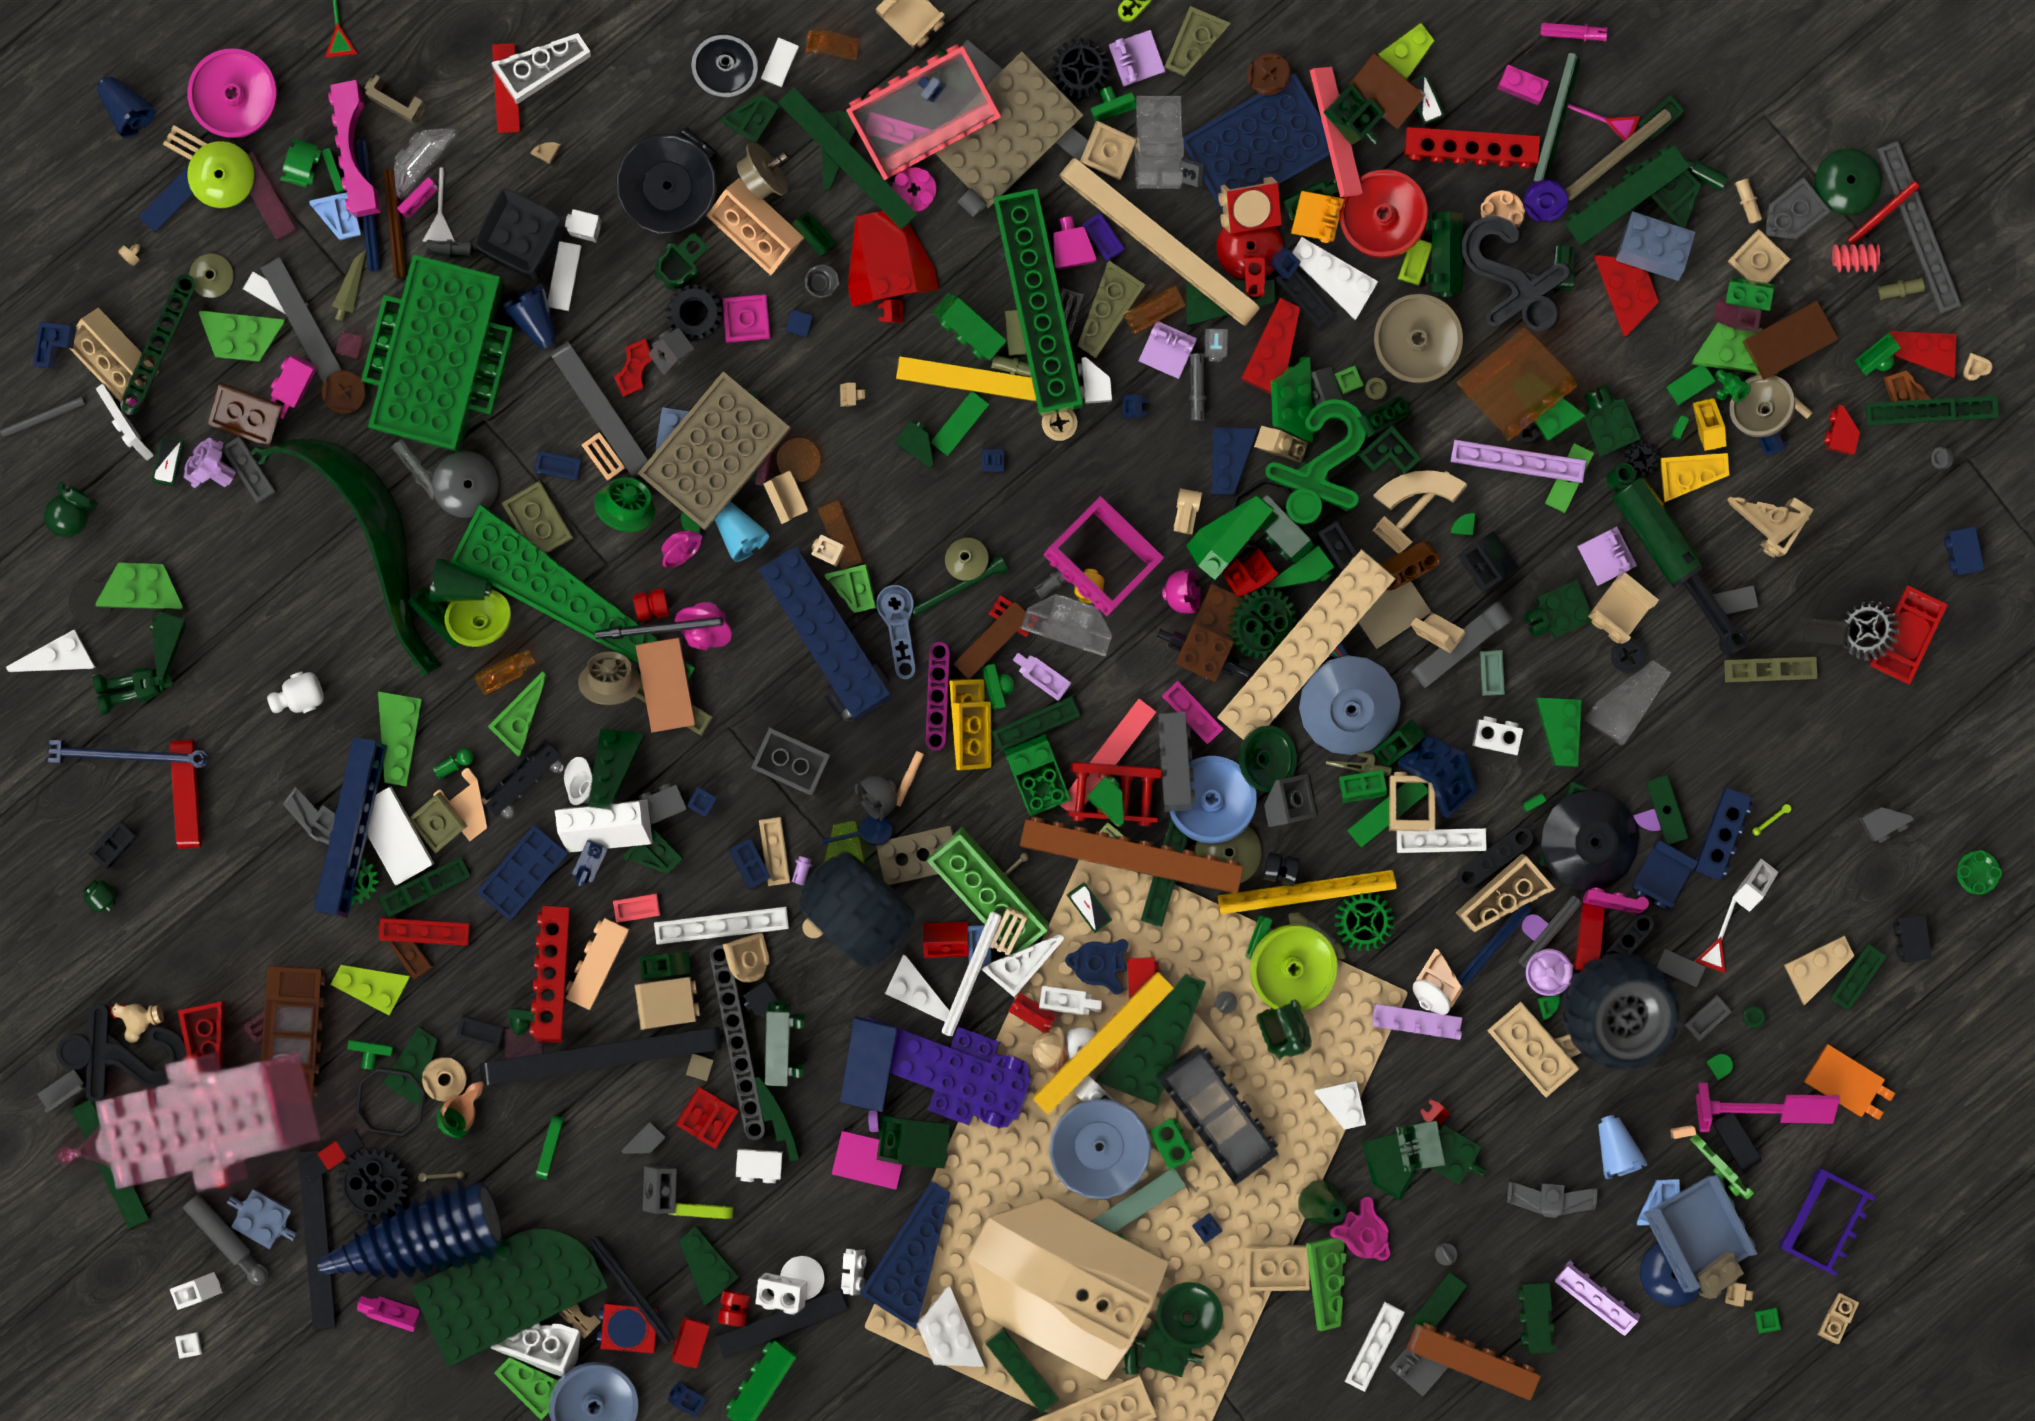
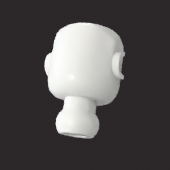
M298 672L291 675L290 679L286 680L282 685L283 692H273L267 696L273 713H279L285 707H289L294 713H306L315 710L316 706H319L324 700L319 680L312 672Z

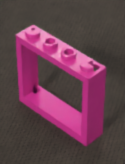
M1101 496L1043 554L1051 562L1050 565L1056 567L1062 573L1066 581L1072 582L1078 588L1079 593L1083 597L1088 598L1094 604L1096 610L1100 609L1106 616L1164 559ZM1093 513L1147 564L1139 575L1113 601L1058 549Z

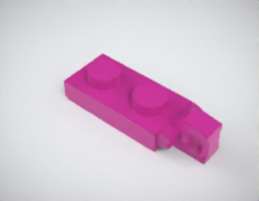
M361 1296L357 1305V1311L366 1314V1316L411 1332L414 1331L421 1313L420 1309L380 1296L373 1299Z

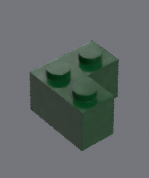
M1393 426L1387 429L1357 456L1371 473L1389 459L1402 475L1421 460L1420 456Z

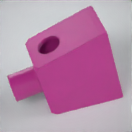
M1072 216L1060 218L1062 231L1053 233L1055 271L1095 263L1096 256L1085 228H1075Z

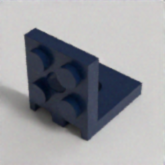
M1426 735L1398 761L1401 769L1432 783L1441 815L1447 818L1477 792L1466 753L1429 735Z

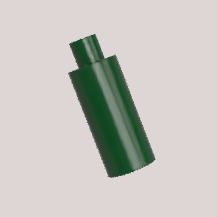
M1689 159L1687 160L1692 176L1720 191L1723 189L1728 176L1699 160L1696 163Z

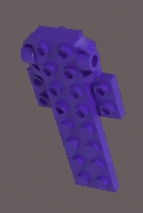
M866 1017V1019L873 1020V1021H877V1022H881V1021L875 1020V1019H873V1018ZM958 1027L951 1047L898 1028L891 1074L934 1089L928 1111L970 1126L973 1116L976 1115L984 1123L997 1128L1009 1127L1014 1120H1019L1034 1078L1030 1077V1065L1027 1062L1010 1055L1001 1056L996 1054L1000 1042Z

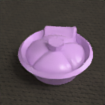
M1544 949L1535 953L1528 961L1526 978L1530 987L1537 993L1545 996H1554L1560 994L1571 985L1569 981L1573 976L1574 965L1560 951Z

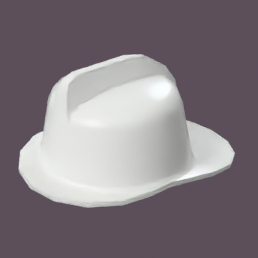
M583 757L572 759L564 773L565 787L569 801L573 805L588 803L593 774L587 760Z

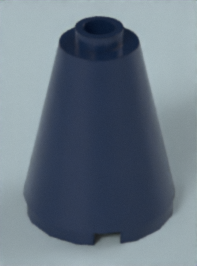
M105 77L98 83L97 92L121 137L129 138L139 133L137 131L138 128L142 125L146 128L154 119L156 111L153 105L116 78Z

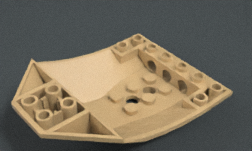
M1049 1198L989 1216L967 1256L985 1316L1104 1380H1107L1132 1345L1153 1305L1169 1263ZM1080 1289L1088 1291V1298L1084 1301H1079L1076 1298V1293ZM1099 1300H1106L1108 1302V1306L1104 1311H1098L1096 1308Z

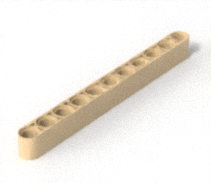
M1073 158L1059 174L1064 182L1239 323L1246 326L1260 308L1254 301L1080 161Z

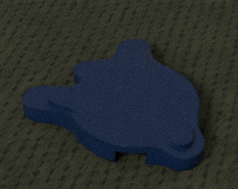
M1120 939L1111 944L1095 941L1088 942L1077 951L1066 956V965L1072 968L1077 977L1084 983L1094 986H1105L1113 994L1118 995L1123 991V986L1117 979L1116 972L1126 969L1122 955L1128 949V942L1125 939Z

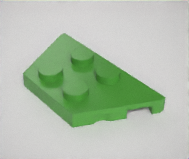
M199 311L216 358L261 362L267 349L276 339L275 337L281 327L285 325L284 319Z
M1718 322L1694 357L1692 364L1759 373L1742 341L1762 331V328Z
M118 563L96 602V607L183 609L163 564Z

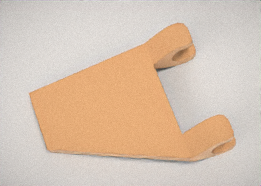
M466 768L462 771V776L470 784L466 789L450 801L442 790H437L433 796L439 792L442 793L468 825L462 832L471 841L487 829V823L478 779L470 768Z

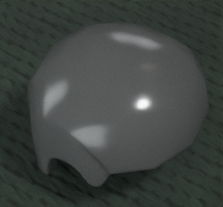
M825 264L813 266L805 275L804 284L806 290L812 296L818 298L832 295L839 286L838 273L833 267Z

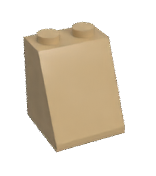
M691 977L635 985L641 1029L697 1021L696 1016H700L699 1003H694L693 994H697L696 981H691Z

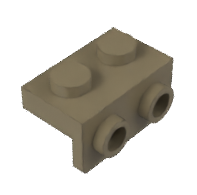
M1726 1251L1695 1275L1701 1288L1698 1291L1700 1296L1708 1299L1716 1298L1724 1288L1736 1283L1738 1278L1744 1274L1732 1252Z

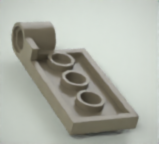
M952 825L889 839L882 845H876L884 881L891 885L938 874L927 860L922 861L918 857V852L921 848H926L930 855L933 854L954 835ZM900 853H905L908 856V863L904 866L897 862V856Z

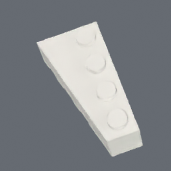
M577 33L550 44L533 48L530 51L492 62V68L516 104L590 58L591 53Z

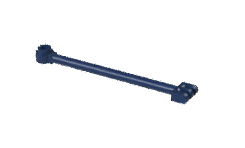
M47 741L48 745H56V749H47V753L55 754V758L48 757L46 762L63 763V756L192 763L197 768H204L210 762L201 760L200 763H197V755H200L201 758H210L209 754L204 750H197L192 754L65 748L64 741Z

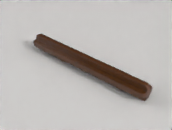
M386 169L383 171L393 271L394 277L399 279L405 278L407 275L400 211L397 209L399 207L396 171L394 169Z

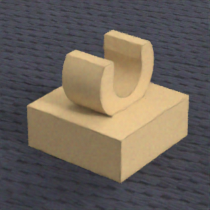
M856 383L841 384V407L856 405V400L865 399V390H856Z
M1736 1282L1727 1286L1725 1303L1743 1307L1744 1300L1752 1301L1753 1291L1746 1290V1284Z

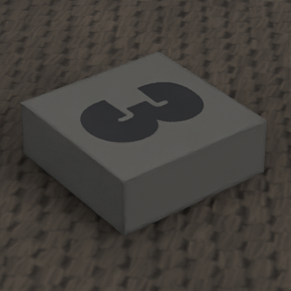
M1188 159L1182 160L1179 182L1195 187L1201 186L1203 164Z

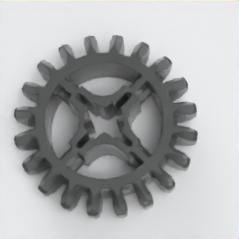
M1870 601L1868 606L1865 602H1862L1861 609L1856 605L1853 606L1855 612L1853 614L1849 611L1846 613L1849 619H1842L1846 626L1840 628V631L1845 633L1840 636L1842 641H1846L1843 645L1844 648L1849 649L1851 655L1856 654L1858 659H1862L1864 656L1866 661H1870L1871 656L1878 660L1879 653L1884 657L1887 656L1885 650L1888 648L1890 651H1893L1894 648L1891 646V643H1898V640L1894 637L1900 635V631L1895 629L1900 626L1898 621H1894L1897 616L1891 613L1889 607L1884 608L1882 603L1876 605L1874 601ZM1869 615H1877L1869 621L1861 620ZM1885 621L1886 632L1884 637H1882L1880 630L1883 627L1882 623ZM1856 625H1858L1860 631L1856 636L1858 639L1855 641L1854 631ZM1863 626L1872 629L1877 636L1866 632L1867 630ZM1871 641H1877V642H1878V644H1876V645H1874V646H1871V647H1863L1864 645H1867V644H1868L1869 642H1871Z

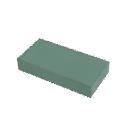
M1480 651L1482 696L1504 695L1503 651Z

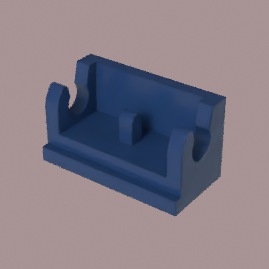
M751 839L728 850L748 890L771 878Z

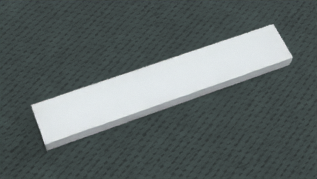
M787 907L654 922L656 944L658 945L789 929Z

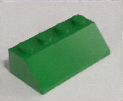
M777 1339L773 1343L769 1341L762 1351L765 1354L761 1362L756 1360L750 1370L753 1375L749 1381L744 1379L738 1388L741 1393L737 1400L732 1398L726 1407L729 1411L727 1417L732 1421H756L798 1354L796 1351Z

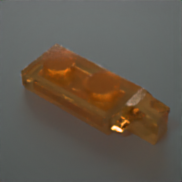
M529 649L511 655L473 677L483 694L487 695L522 676L523 671L527 669L526 667L534 664L535 660Z

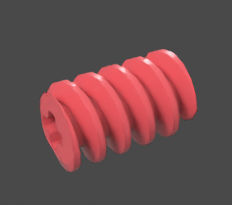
M1837 244L1833 245L1832 264L1833 267H1837L1838 272H1841L1843 266L1846 267L1847 272H1850L1852 266H1854L1856 272H1859L1860 266H1863L1865 272L1868 271L1869 266H1872L1873 272L1877 271L1880 262L1879 244H1877L1875 249L1872 244H1869L1867 249L1863 244H1860L1858 249L1855 244H1851L1849 250L1846 244H1843L1840 250Z

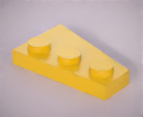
M1728 453L1660 459L1664 502L1729 476Z

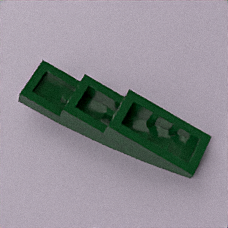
M460 857L379 897L378 900L387 918L471 876Z
M760 1076L755 1077L763 1120H773L777 1142L786 1140L790 1162L799 1160L800 1156L795 1138L782 1108L772 1091L765 1085L763 1079Z

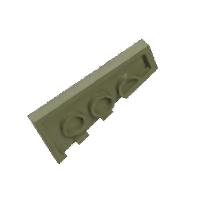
M1108 260L1077 347L1096 359L1145 287V284Z

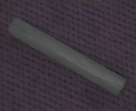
M1572 896L1539 937L1519 958L1518 963L1526 968L1530 958L1548 945L1580 907L1582 902L1576 896Z

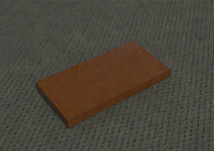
M1815 301L1742 342L1762 379L1765 380L1838 340V337L1818 301Z

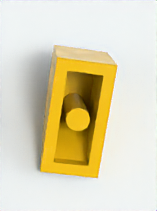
M1715 399L1694 402L1695 418L1704 450L1725 447V425Z

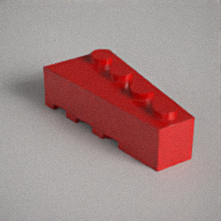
M1281 298L1279 299L1241 381L1271 394V381L1277 376H1281L1288 368L1300 307Z
M226 1001L178 1011L187 1055L198 1053L199 1057L203 1056L200 1063L206 1066V1068L202 1072H198L204 1096L222 1092ZM191 1074L196 1098H199L194 1074Z

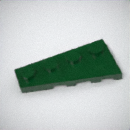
M600 729L588 807L611 810L621 789V784L629 772V767L637 755V750L644 740V733Z

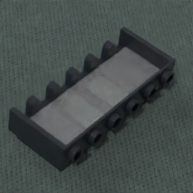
M1197 1044L1155 1077L1236 1186L1277 1156L1278 1153L1275 1148L1278 1145L1271 1135L1269 1137L1264 1135L1262 1131L1265 1127L1258 1118L1253 1120L1249 1113L1252 1109L1246 1101L1240 1102L1236 1097L1239 1092L1232 1082L1229 1085L1225 1082L1223 1078L1227 1075L1219 1065L1215 1067L1210 1060L1213 1059V1056L1206 1047L1201 1049Z

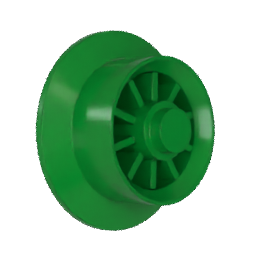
M628 477L615 479L609 486L602 488L595 497L594 507L597 515L604 523L614 529L624 532H638L649 527L655 518V507L651 500V493L646 485L636 479Z

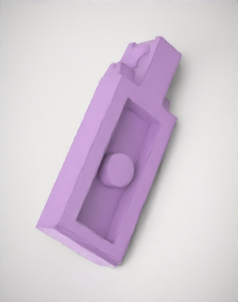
M1017 653L1013 658V661L1021 666L1019 672L1025 678L1057 701L1060 700L1071 682L1036 657L1034 658L1030 655L1026 659Z

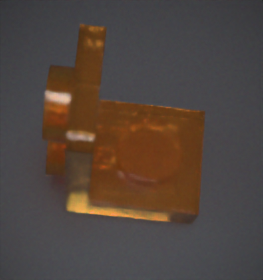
M812 30L808 32L805 53L828 54L848 60H856L859 39L825 30Z

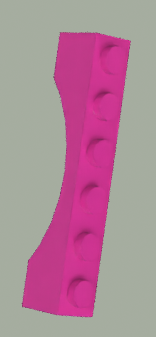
M357 80L330 85L331 92L328 93L331 106L334 105L335 112L332 114V121L338 131V135H335L337 147L341 150V156L338 157L340 168L344 169L345 176L342 178V185L344 190H347L348 198L345 199L346 209L355 218L381 213L378 191L362 175L354 154L353 139L359 115L364 108L362 87Z

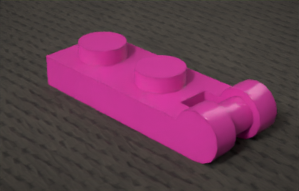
M1600 888L1589 889L1583 897V903L1633 914H1641L1649 906V901L1645 897H1639L1636 900L1626 898V895L1623 893H1604V890Z

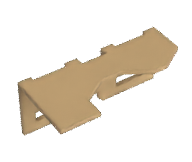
M578 1304L568 1308L572 1315L567 1310L559 1313L569 1324L573 1325L574 1329H579L582 1332L580 1335L584 1339L601 1322L595 1315L591 1318L584 1316L580 1312Z

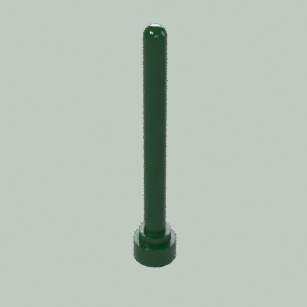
M999 555L994 558L993 562L990 563L991 565L986 568L980 577L970 581H961L913 607L912 615L916 616L994 573L997 575L1009 571L1002 556Z

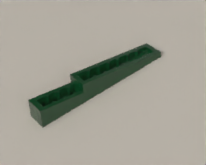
M1998 396L1865 404L1867 426L1999 418Z

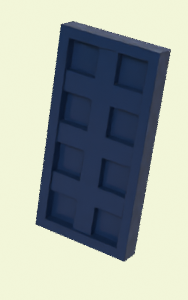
M533 825L477 893L511 921L569 853L536 825Z

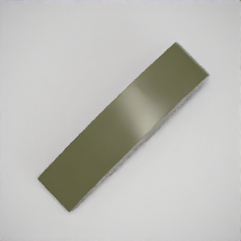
M1817 657L1724 660L1725 682L1817 679Z

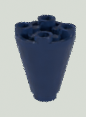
M542 284L534 286L530 289V292L521 291L514 295V298L503 303L510 317L540 349L556 342L546 292Z

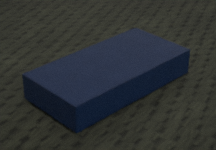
M538 450L534 472L578 481L582 459Z

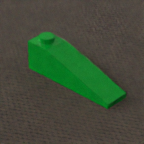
M1256 495L1227 514L1200 528L1186 546L1197 565L1216 580L1274 508L1260 496Z

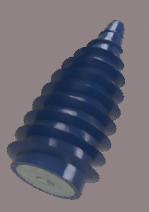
M458 1179L456 1191L451 1192L443 1184L441 1196L437 1198L430 1190H427L426 1202L422 1204L416 1197L412 1196L411 1208L405 1210L397 1203L396 1215L391 1218L385 1211H382V1222L375 1226L368 1220V1230L361 1235L355 1232L353 1240L345 1245L342 1243V1247L321 1257L317 1261V1267L321 1274L325 1273L326 1275L335 1273L345 1274V1272H355L357 1275H362L364 1271H369L375 1278H379L383 1270L390 1278L395 1279L399 1274V1270L410 1278L415 1275L416 1268L424 1275H429L433 1265L439 1271L445 1272L449 1261L456 1268H461L465 1257L469 1262L477 1264L481 1253L484 1257L491 1260L495 1256L496 1248L502 1246L503 1243L499 1213L488 1187L483 1182L466 1187L463 1181Z

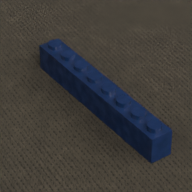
M353 738L349 749L350 755L344 771L345 776L339 793V803L334 815L335 820L330 833V842L325 855L323 872L320 876L318 894L315 898L314 911L325 915L348 918L387 749V745L378 741Z

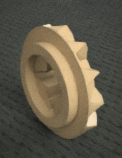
M1072 410L1045 415L1042 418V428L1049 438L1064 441L1075 433L1077 418ZM1057 414H1059L1061 420H1069V422L1063 425L1062 432H1060L1058 426H1050V424L1056 422Z

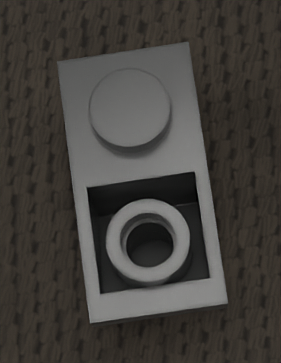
M1878 807L1859 818L1871 841L1878 840L1879 843L1891 837L1889 833L1896 829L1898 832L1910 827L1909 822L1914 820L1910 815Z

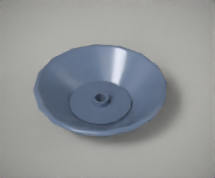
M1344 656L1328 660L1307 680L1302 688L1299 710L1303 727L1315 743L1332 753L1355 755L1359 752L1371 751L1388 738L1398 722L1401 702L1397 685L1385 668L1368 658ZM1351 705L1355 706L1353 712L1347 710Z
M1093 1099L1076 1104L1061 1116L1051 1134L1049 1156L1055 1174L1068 1189L1085 1198L1108 1199L1124 1194L1140 1181L1149 1165L1151 1142L1146 1125L1132 1109L1114 1100ZM1097 1143H1102L1103 1148L1096 1149L1095 1145Z

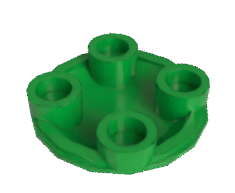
M1982 850L1969 852L1963 856L1958 863L1956 871L1962 888L1976 895L1986 894L1993 890L2002 875L1996 859Z

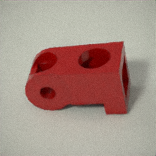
M1244 255L1246 296L1264 297L1265 257L1264 255Z

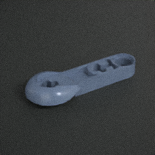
M890 585L879 593L876 599V607L878 613L889 627L896 673L902 679H909L915 673V662L908 625L913 610V598L906 588L900 585ZM896 597L897 601L901 600V606H898L899 609L897 610L888 605V602L892 601L891 598ZM899 641L908 644V649H905V656L910 655L911 660L903 659L897 662V657H901L900 650L895 648L899 645ZM902 663H909L912 667V672L907 676L899 672V667Z

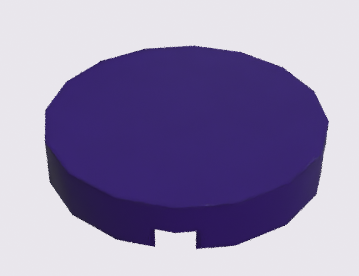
M1540 180L1532 184L1524 196L1525 210L1536 221H1553L1559 218L1567 208V192L1563 185L1554 180Z

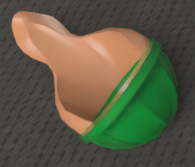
M482 1081L471 1084L463 1095L451 1097L439 1107L436 1118L438 1128L443 1134L460 1139L469 1132L476 1115L474 1102L482 1093L484 1085Z

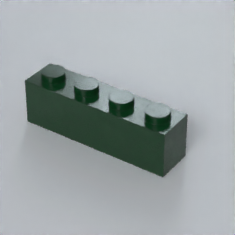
M1003 1327L985 1341L986 1346L1040 1413H1043L1059 1400L1057 1394Z

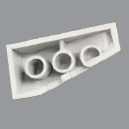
M536 1324L490 1348L562 1377L575 1367L578 1360L581 1332L561 1324Z

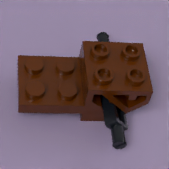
M1211 584L1187 636L1177 631L1171 634L1160 628L1157 637L1169 642L1168 647L1180 652L1175 664L1214 683L1220 671L1230 676L1236 673L1247 679L1251 670L1238 665L1240 661L1228 655L1234 643L1232 641L1234 638L1229 636V633L1233 631V629L1228 627V624L1233 623L1229 615H1235L1236 612L1232 610V607H1239L1237 599L1241 601L1245 599Z

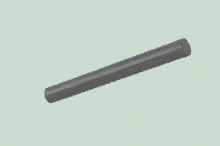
M79 397L0 429V433L3 438L81 407L85 405L83 397Z

